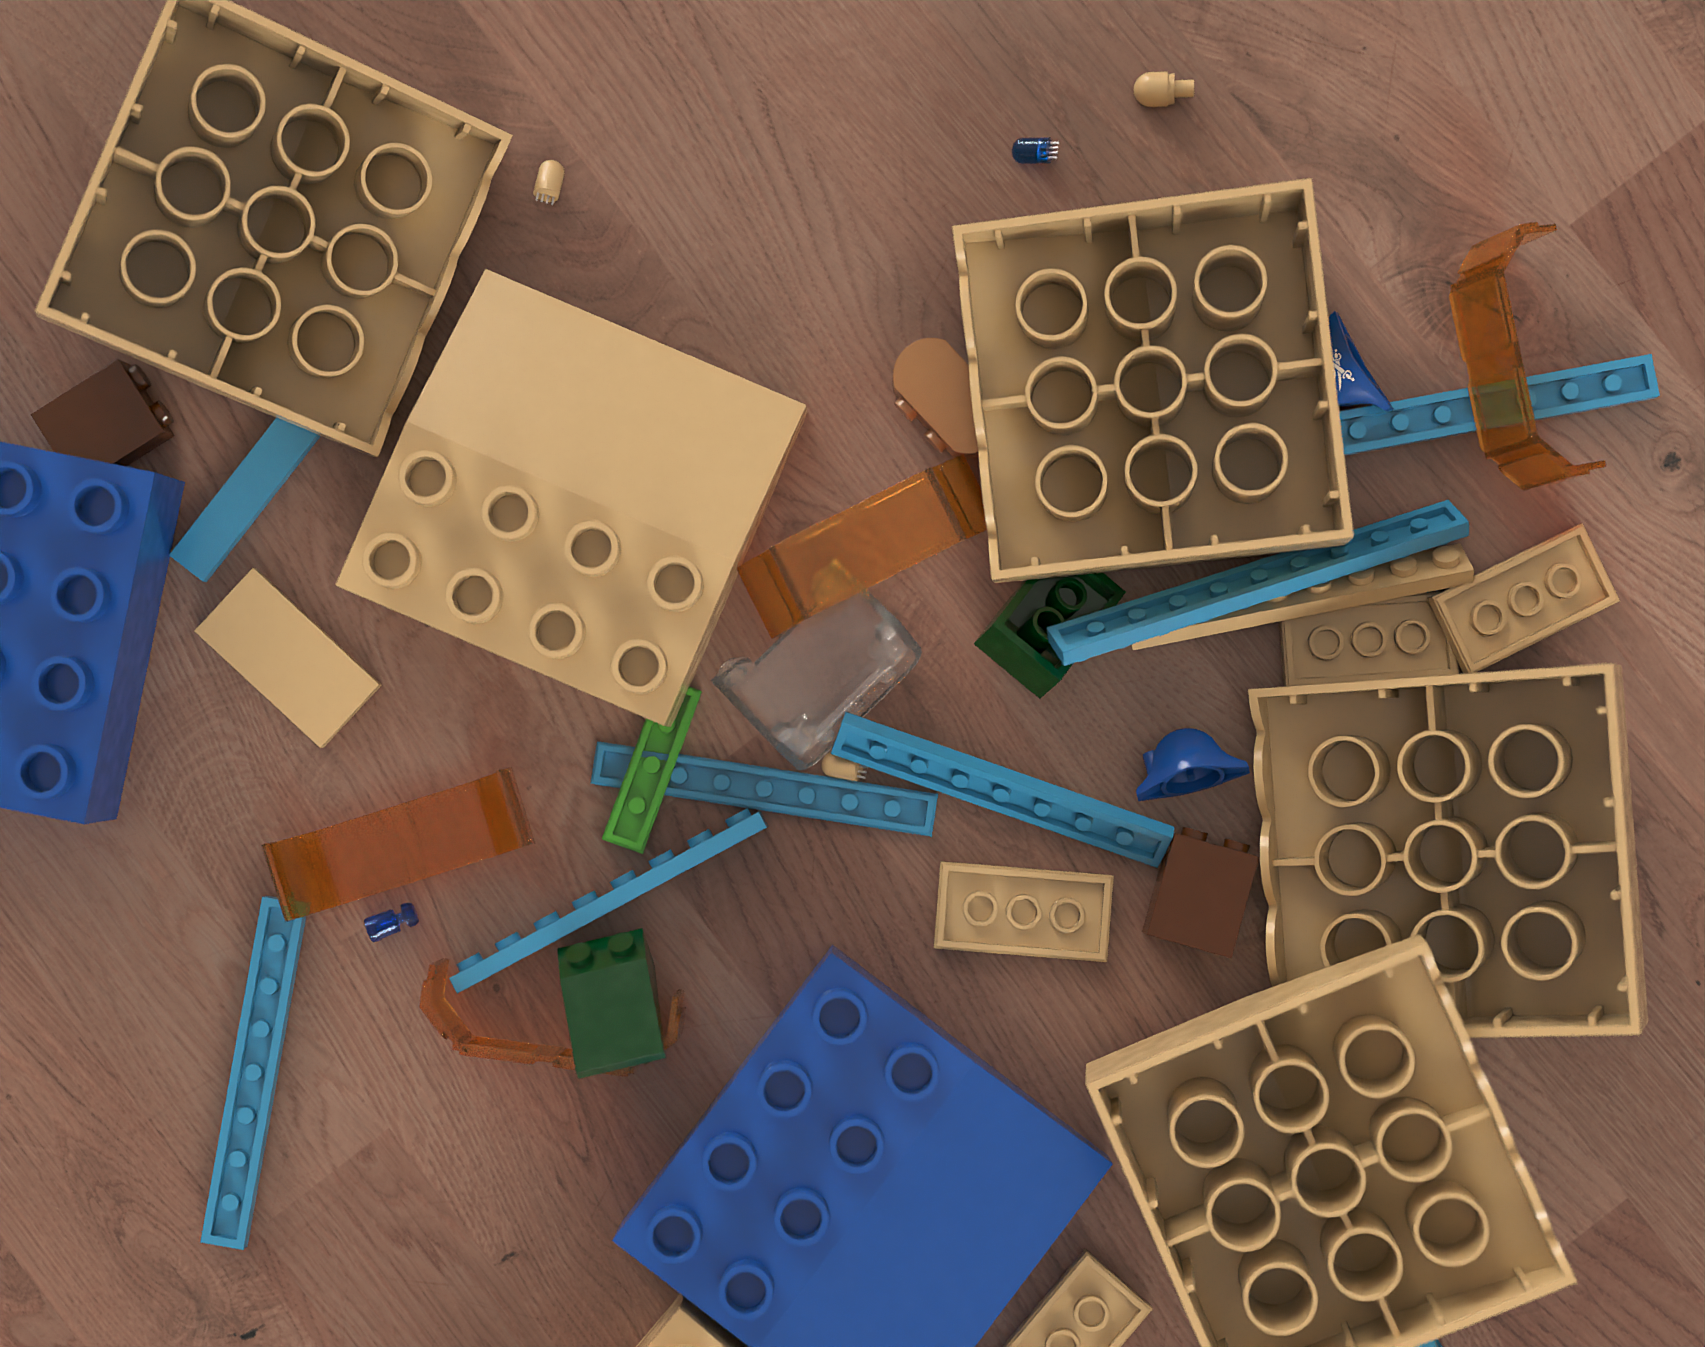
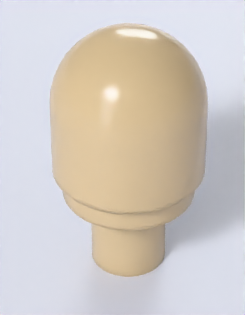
M1168 71L1147 72L1136 80L1133 89L1134 96L1141 105L1146 107H1168V104H1174V98L1194 97V80H1175V74H1168Z

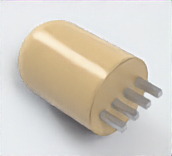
M546 160L540 165L533 191L536 197L535 201L540 199L542 203L543 201L546 204L551 202V205H553L559 199L565 173L563 166L559 162Z
M831 752L827 753L822 760V770L828 777L859 781L860 778H866L861 775L862 773L867 774V771H863V768L868 769L867 766L831 754Z

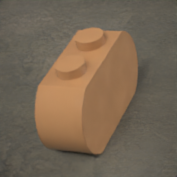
M924 338L911 343L900 353L894 365L892 387L894 395L898 398L894 402L895 406L910 422L917 418L927 429L923 434L924 437L939 453L946 449L951 456L960 459L979 457L971 399L969 365L946 340Z

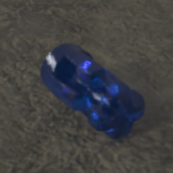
M404 903L400 905L401 912L398 914L389 909L365 918V928L371 941L375 943L387 936L400 932V924L406 922L408 927L417 925L419 918L413 904Z

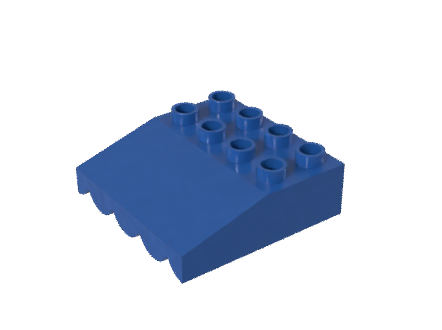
M0 442V808L79 824L117 819L170 559L169 554L172 549L185 484L184 481L156 472Z
M832 944L624 1217L612 1241L749 1347H975L1113 1163L1107 1154Z

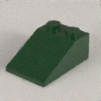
M1104 573L1024 580L974 642V645L1041 699L1062 680L1073 665V663L1066 666L1063 665L1048 642L1047 627L1116 606L1126 591Z
M643 928L557 948L560 983L578 1079L666 1058L655 965Z

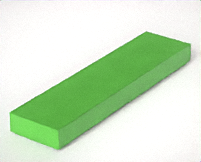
M692 687L688 688L684 701L671 727L663 726L647 718L645 719L602 840L644 854L702 691ZM643 751L669 754V757L666 761L654 756L642 757Z

